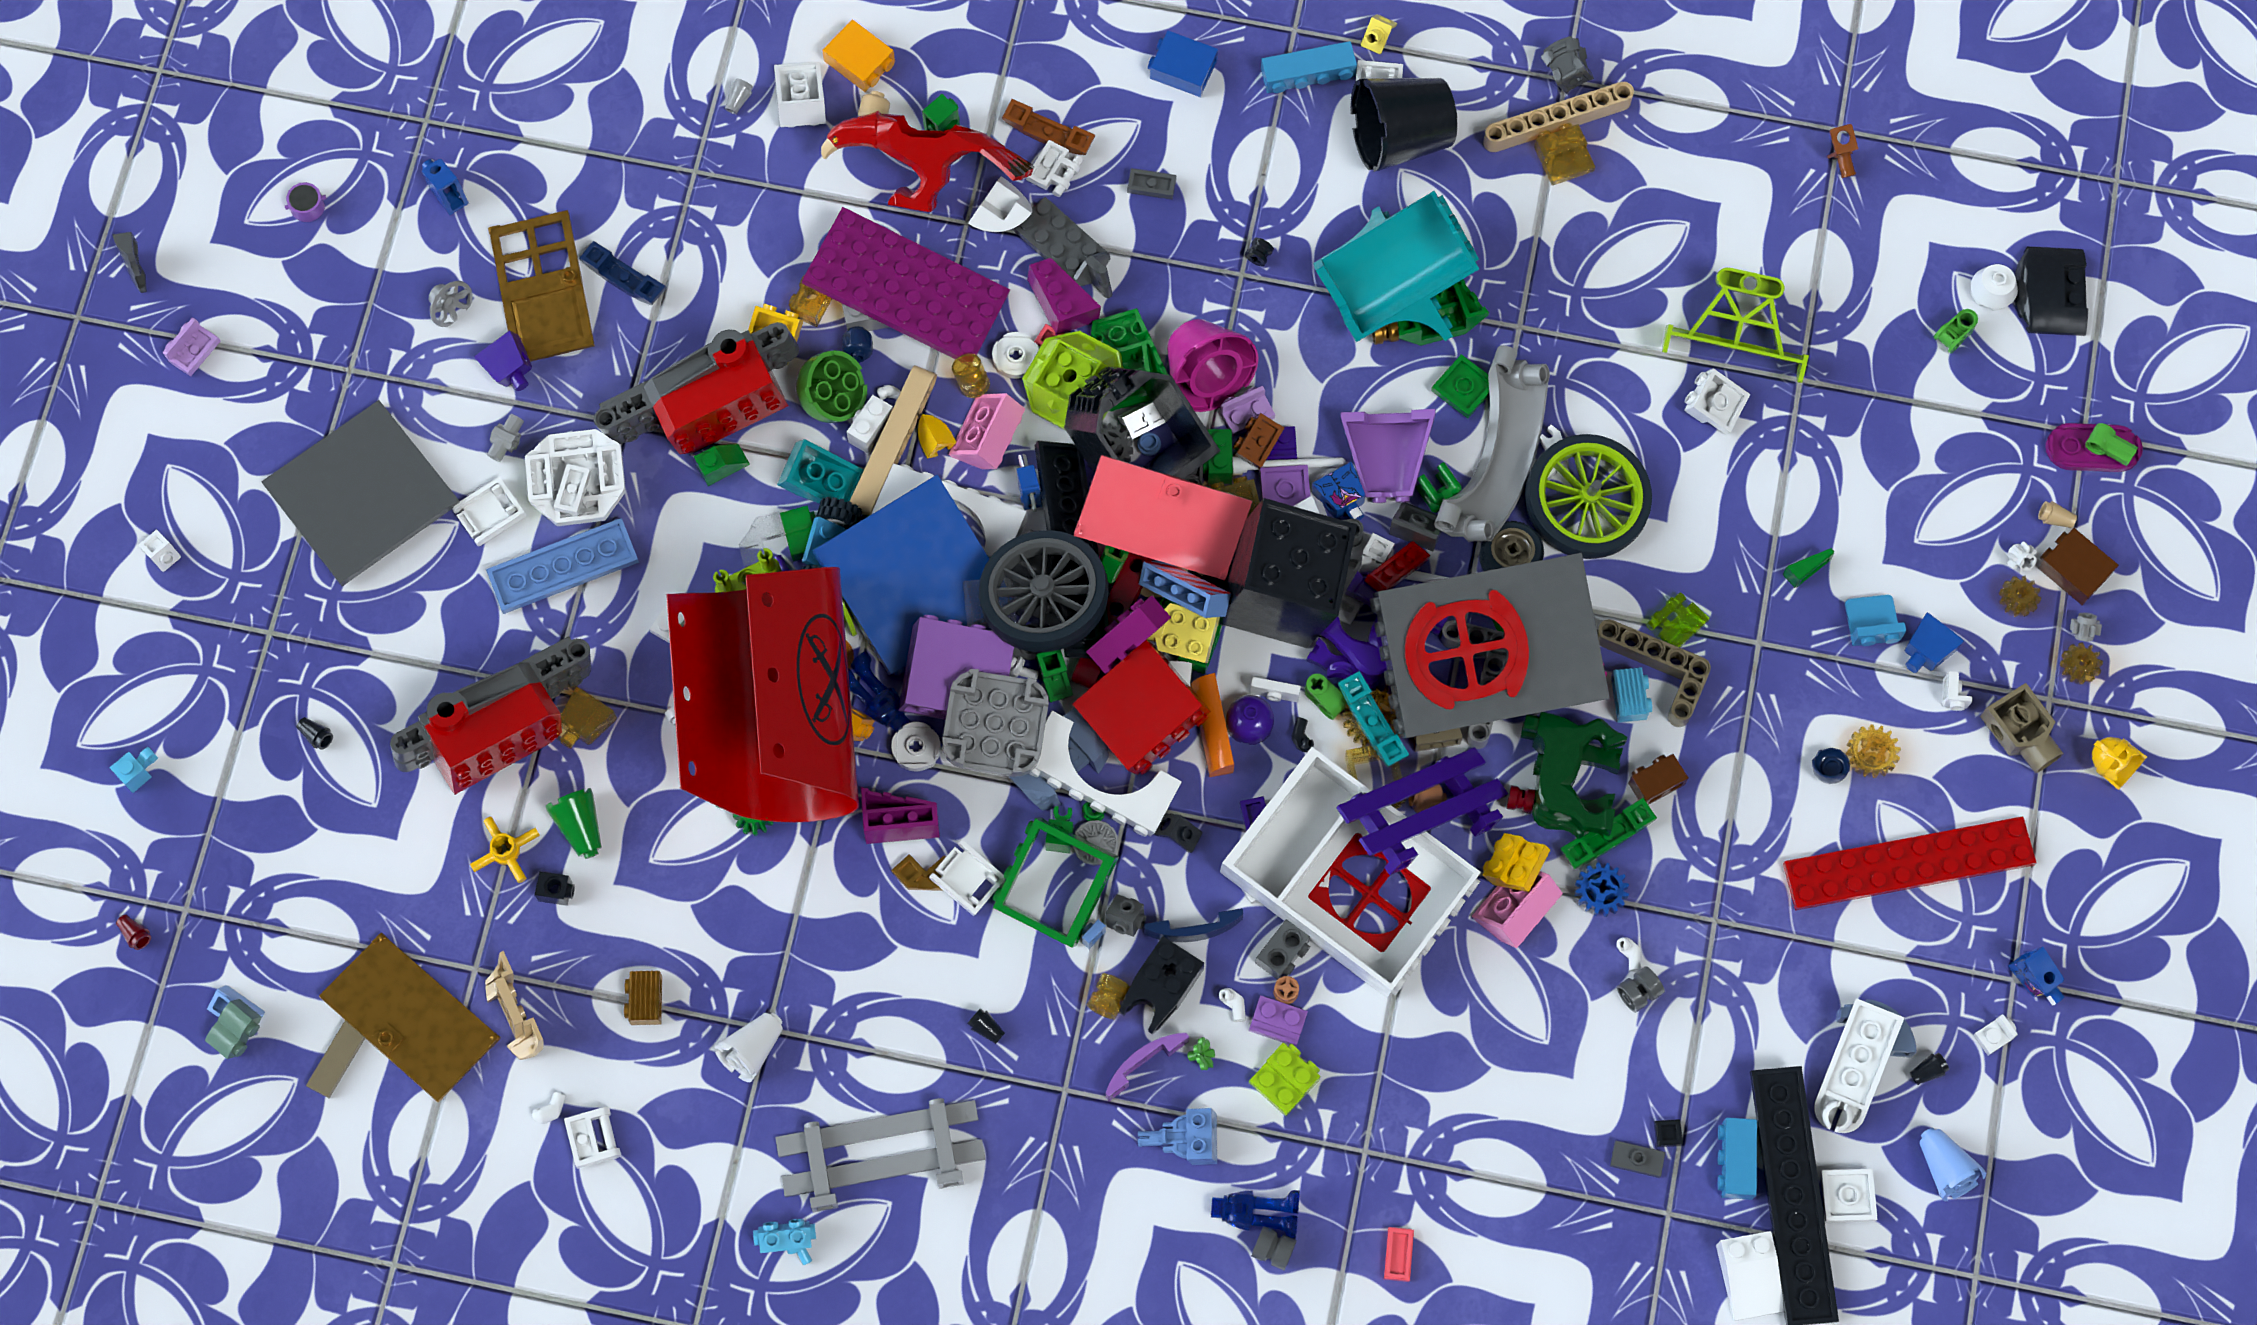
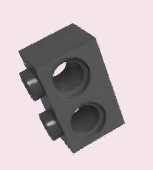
M1286 919L1258 954L1255 964L1277 980L1283 976H1289L1296 966L1293 964L1298 956L1303 958L1311 946L1308 945L1310 936ZM1289 937H1294L1298 940L1299 944L1291 947L1286 944L1285 940ZM1275 956L1281 957L1284 963L1281 966H1275L1271 963V958Z

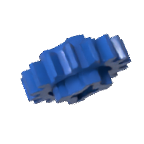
M1597 862L1595 869L1590 865L1587 866V874L1582 871L1580 872L1579 878L1581 880H1576L1575 886L1580 889H1577L1574 894L1575 896H1581L1578 901L1579 905L1584 903L1587 905L1585 912L1593 909L1594 916H1597L1599 911H1601L1603 916L1607 917L1609 910L1616 914L1618 911L1617 906L1623 908L1625 902L1622 899H1627L1629 893L1625 892L1629 884L1622 882L1626 876L1625 874L1620 876L1617 874L1618 867L1612 871L1610 870V863H1607L1605 868H1601L1600 863ZM1600 875V877L1595 880L1590 879L1593 876ZM1599 886L1604 887V893H1600ZM1587 894H1590L1594 901H1592ZM1608 899H1609V900L1615 899L1613 902H1611V903H1609V904H1603V903H1604L1605 901H1607Z

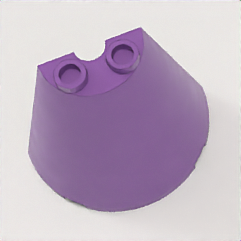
M1436 409L1411 410V413L1387 414L1341 412L1342 423L1366 498H1372V503H1386V499L1394 498L1399 503L1410 502L1435 419Z

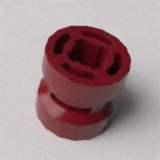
M1511 785L1506 809H1522L1524 813L1531 814L1535 790L1529 788L1521 790L1518 786Z

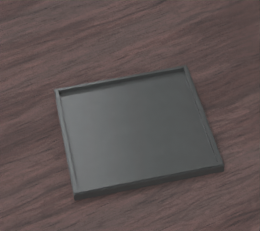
M380 400L261 481L341 586L350 582L449 512L460 502Z

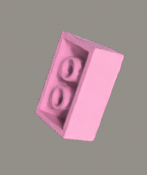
M1007 393L978 394L957 435V443L951 448L948 455L980 469H997L1003 460V455L1008 445L1012 441V436L1022 420L1025 408Z
M1539 871L1529 892L1497 886L1471 917L1501 942L1517 948L1563 893L1549 874Z

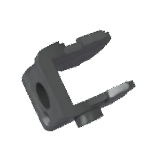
M1569 36L1552 43L1544 49L1541 59L1547 67L1551 68L1556 84L1565 93L1594 79L1592 72L1587 66L1586 48L1580 46L1578 38Z

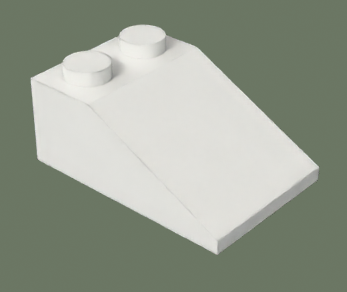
M820 61L774 65L780 127L826 124Z
M1771 1231L1721 1240L1716 1245L1733 1320L1738 1321L1784 1312L1778 1259Z

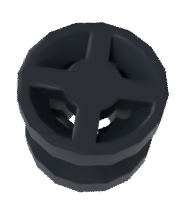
M1254 238L1252 247L1245 252V257L1257 266H1265L1267 256L1273 253L1274 248L1266 240Z

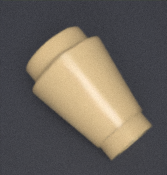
M2045 501L2040 508L2038 519L2043 520L2044 524L2072 528L2076 522L2077 515L2053 501L2050 503Z

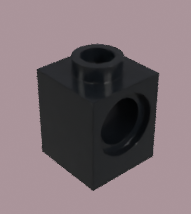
M539 871L535 890V897L538 902L568 906V901L573 898L575 884H572L568 875ZM554 885H562L558 893H550Z

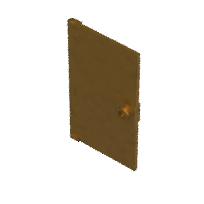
M380 933L319 995L327 1005L438 1103L501 1038L393 944L383 933Z

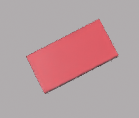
M1388 1227L1384 1270L1385 1280L1410 1282L1414 1230Z

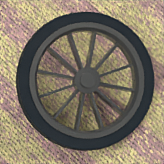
M1053 530L1029 532L1005 543L988 560L980 578V606L990 628L1007 644L1030 652L1061 650L1085 638L1101 620L1108 602L1107 574L1096 552L1076 536ZM1048 554L1062 556L1052 573L1048 576ZM1043 555L1042 574L1036 575L1027 559ZM1069 560L1074 561L1080 566L1058 578ZM1023 561L1033 579L1029 580L1011 571V569ZM1085 574L1089 579V585L1064 586ZM1005 577L1026 586L1000 588ZM1088 594L1083 606L1062 596ZM1023 596L1003 608L999 605V597ZM1054 601L1077 611V613L1065 621L1055 606ZM1030 604L1017 623L1007 616ZM1040 605V628L1026 627V623ZM1054 611L1061 624L1045 628V613L1051 614Z

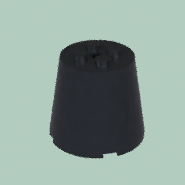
M1364 78L1355 82L1351 93L1350 111L1352 115L1355 114L1356 128H1352L1357 151L1368 170L1380 171L1449 148L1455 143L1457 136V110L1451 89L1444 79Z

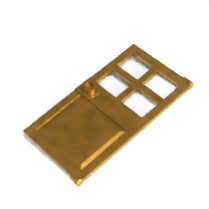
M565 210L503 226L489 227L488 231L491 237L507 329L520 336L530 362L594 347L595 344L569 211ZM562 222L565 241L538 247L535 228ZM527 231L530 249L503 255L500 237ZM567 249L570 267L543 274L539 255ZM532 257L535 276L508 282L505 264Z

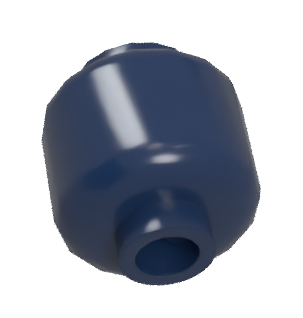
M860 326L850 328L842 336L843 352L851 355L858 363L868 359L873 353L871 333Z

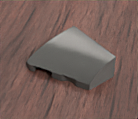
M132 232L112 234L134 285L140 293L147 292L146 274L139 264L138 242Z

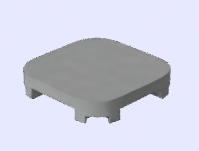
M969 669L968 672L961 674L953 681L950 689L942 740L946 759L954 766L966 770L1011 777L1024 776L1030 773L1037 766L1041 756L1049 705L1045 689L1037 680L1030 677L1023 679L979 672V669Z

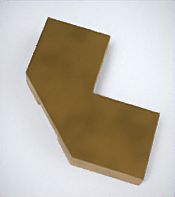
M909 854L891 872L908 890L943 891L929 876L934 873L941 879L942 876L935 869L946 856H942L925 871Z

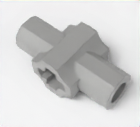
M510 414L504 425L499 423L494 427L490 437L492 446L487 453L491 459L501 462L507 451L512 453L516 450L521 438V434L518 431L524 421L518 416Z

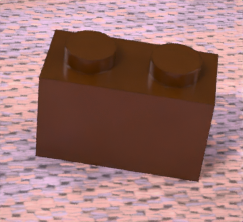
M1674 754L1667 757L1661 755L1652 761L1653 765L1647 768L1641 766L1631 773L1632 776L1628 784L1638 800L1644 798L1649 805L1686 784L1689 777Z

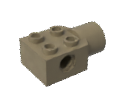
M2027 683L1986 707L1980 716L2009 756L2022 755L2035 774L2053 764L2064 754L2050 736V732L2055 724L2054 719Z

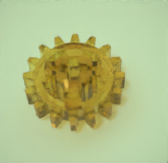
M1870 724L1868 730L1862 726L1859 729V733L1854 732L1851 738L1853 740L1847 742V746L1850 749L1846 751V755L1852 756L1849 760L1850 764L1855 763L1857 765L1854 770L1855 772L1862 769L1864 777L1868 773H1872L1873 778H1876L1879 772L1882 776H1886L1888 770L1892 771L1896 767L1894 763H1898L1900 757L1896 754L1901 751V748L1895 747V744L1898 742L1897 738H1890L1892 731L1884 733L1883 726L1875 730L1874 725ZM1861 741L1862 749L1858 752V744ZM1869 749H1871V751H1875V750H1876V751H1878V753L1876 754V752H1868V751H1869ZM1886 751H1889L1888 760L1885 761L1886 757L1884 753Z

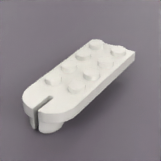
M1857 998L1855 999L1815 1101L1816 1117L1824 1127L1830 1130L1838 1108L1842 1112L1834 1132L1849 1133L1856 1130L1863 1123L1904 1017Z

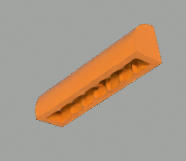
M1215 673L1199 677L1191 683L1192 690L1211 711L1207 714L1208 719L1199 726L1209 777L1234 772V761Z

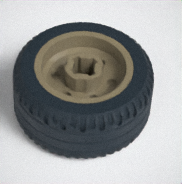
M1506 521L1492 541H1482L1479 560L1483 571L1541 561L1544 557V546L1540 536L1531 526L1517 521Z

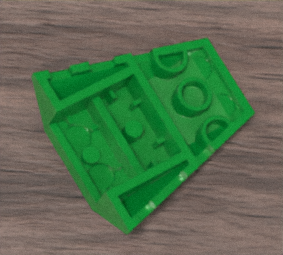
M1464 279L1435 295L1442 307L1438 311L1442 317L1447 315L1453 325L1450 329L1453 337L1466 334L1489 315L1485 306L1482 307L1476 294L1473 291L1471 292L1466 286ZM1398 321L1399 339L1420 346L1444 340L1438 332L1423 323Z
M1137 308L1093 321L1091 337L1118 350L1122 356L1123 368L1168 375ZM1141 386L1109 411L1150 401L1151 399Z

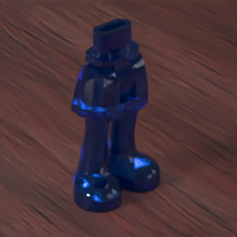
M863 652L853 660L850 665L851 670L848 668L850 691L865 705L864 713L879 724H885L886 728L891 727L895 733H898L904 725L911 721L905 715V712L898 711L900 702L898 693L894 688H887L878 680L870 669L872 661L870 655L867 652ZM853 672L857 676H859L874 691V693L876 694L874 698L857 681Z
M1291 1190L1285 1198L1254 1196L1253 1191L1231 1193L1228 1196L1224 1195V1198L1212 1197L1211 1218H1222V1222L1250 1231L1252 1226H1266L1282 1230L1285 1235L1296 1239L1298 1216L1255 1214V1209L1298 1214L1300 1190Z

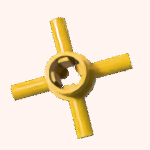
M492 817L486 818L483 822L492 836L490 853L470 863L471 868L476 872L495 861L501 865H508L516 881L522 883L527 878L517 862V858L520 855V847L540 836L537 829L533 828L514 838L506 833H501ZM505 844L510 851L508 850L502 855L501 846Z

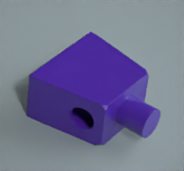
M509 330L474 356L498 384L505 387L512 384L516 391H521L529 385L524 375L532 369V365L520 336Z

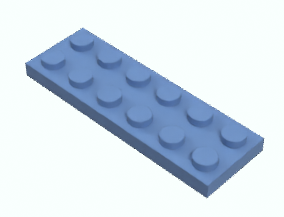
M620 518L486 569L501 611L503 614L629 567L639 563L623 520Z

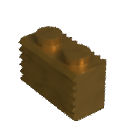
M630 971L629 979H625V994H629V1003L624 1004V1017L628 1018L631 1025H661L663 978L660 971Z

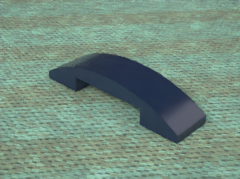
M595 241L579 257L586 266L607 282L646 304L653 305L666 289L664 284L648 274L647 276L642 275L615 258L611 251Z
M1243 908L1218 912V922L1170 929L1169 920L1144 924L1145 935L1158 940L1164 936L1171 942L1205 940L1230 930L1242 921Z

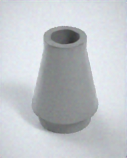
M737 78L735 82L731 83L727 104L724 109L737 115L739 109L751 96L753 86Z

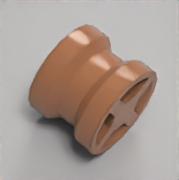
M1283 976L1275 983L1274 997L1276 1001L1288 1005L1294 1003L1298 997L1299 984L1294 978Z

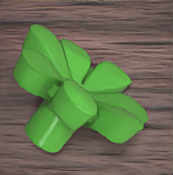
M1205 1037L1199 1038L1198 1044L1194 1045L1193 1051H1189L1187 1055L1189 1061L1197 1060L1201 1070L1213 1068L1211 1058L1215 1057L1214 1049L1209 1050L1210 1042L1208 1039L1205 1040Z

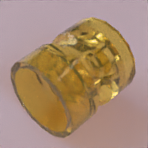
M964 354L953 362L952 372L964 396L976 398L988 391L990 379L984 370L981 359L977 355Z
M1102 973L1096 984L1098 991L1091 994L1087 1007L1105 1018L1115 1020L1121 1007L1119 1002L1124 1000L1130 986L1115 976Z

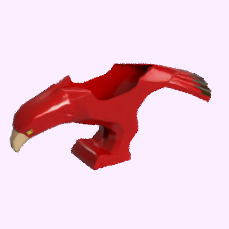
M879 110L840 122L832 127L827 134V139L821 146L823 159H827L830 154L844 147L868 146L879 149L912 167L921 179L919 188L916 190L908 187L898 188L891 195L888 205L925 212H932L936 208L938 193L950 180L951 165L960 157L970 152H979L988 158L1012 181L1022 180L1025 177L1031 176L1035 168L1032 163L980 131L956 124L952 129L946 131L917 130L908 125L904 115L881 114Z

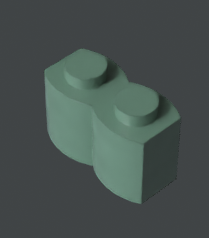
M241 999L230 1001L221 1012L218 1021L209 1031L205 1041L226 1059L239 1057L247 1049L246 1043L249 1037L254 1036L259 1030L260 1025L258 1024L262 1017Z

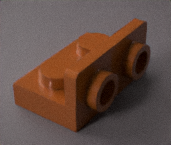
M1262 413L1255 416V418L1253 416L1250 417L1244 427L1247 430L1244 437L1239 436L1233 446V449H1235L1233 457H1240L1258 469L1262 468L1284 430L1283 426Z

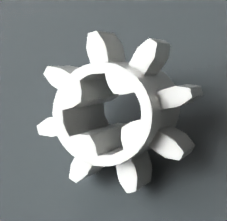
M2024 541L2021 544H2015L2006 554L2011 559L2007 564L2019 573H2022L2023 570H2031L2035 566L2036 561H2038L2034 556L2037 550Z

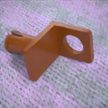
M1852 124L1830 129L1835 152L1827 155L1828 159L1833 157L1837 159L1841 178L1856 175L1851 154H1853V151L1858 150V145ZM1845 131L1849 134L1850 139L1847 144H1841L1838 141L1837 136L1839 132Z

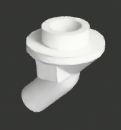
M1012 656L1010 677H1018L1019 675L1037 680L1038 671L1023 667L1025 660L1022 657Z

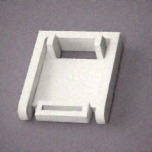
M500 476L461 500L452 509L472 539H475L474 542L477 546L485 544L527 517ZM503 492L512 503L511 506L506 508V511L496 498Z
M960 840L957 844L964 850L963 853L954 847L935 869L942 876L941 879L934 873L929 878L971 915L975 916L1003 883L1005 878H1003L1004 875L971 846L965 841ZM987 879L993 886L978 901L972 895L984 880Z

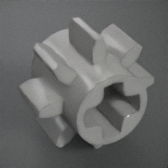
M2079 613L2077 619H2071L2070 630L2075 634L2077 640L2088 642L2093 641L2095 635L2100 636L2102 624L2097 620L2096 615Z

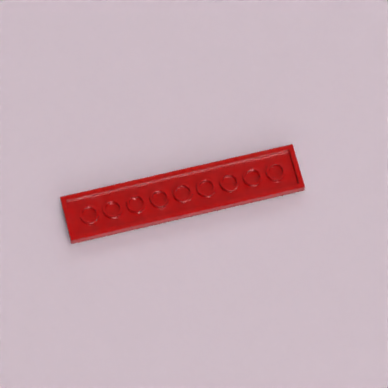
M2022 816L1784 861L1783 866L1796 911L2034 866L2037 862L2025 820Z

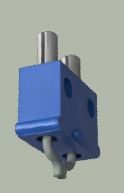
M1022 454L1025 465H1023L1022 457L1019 455L1020 467L1016 468L1021 495L1020 500L1023 503L1024 510L1032 509L1033 512H1036V508L1042 507L1040 486L1034 465L1029 466L1026 455Z

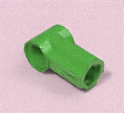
M2103 423L2096 424L2085 443L2086 448L2092 453L2098 455L2105 454L2125 466L2129 464L2138 448L2117 436L2113 428Z

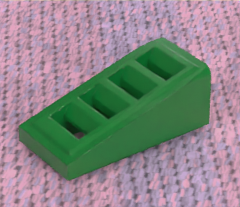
M1830 548L1788 565L1783 576L1794 588H1797L1829 563L1835 551Z

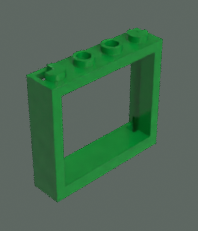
M1041 817L1035 818L1034 821L1031 820L1025 829L1027 837L1024 843L1020 842L1015 850L1014 856L1017 858L1013 866L1009 865L1004 873L1003 878L1006 881L1003 887H999L994 894L993 900L996 902L993 908L1073 948L1077 946L1082 936L1081 933L1095 909L1119 856ZM1040 829L1102 860L1101 866L1067 935L1005 904Z

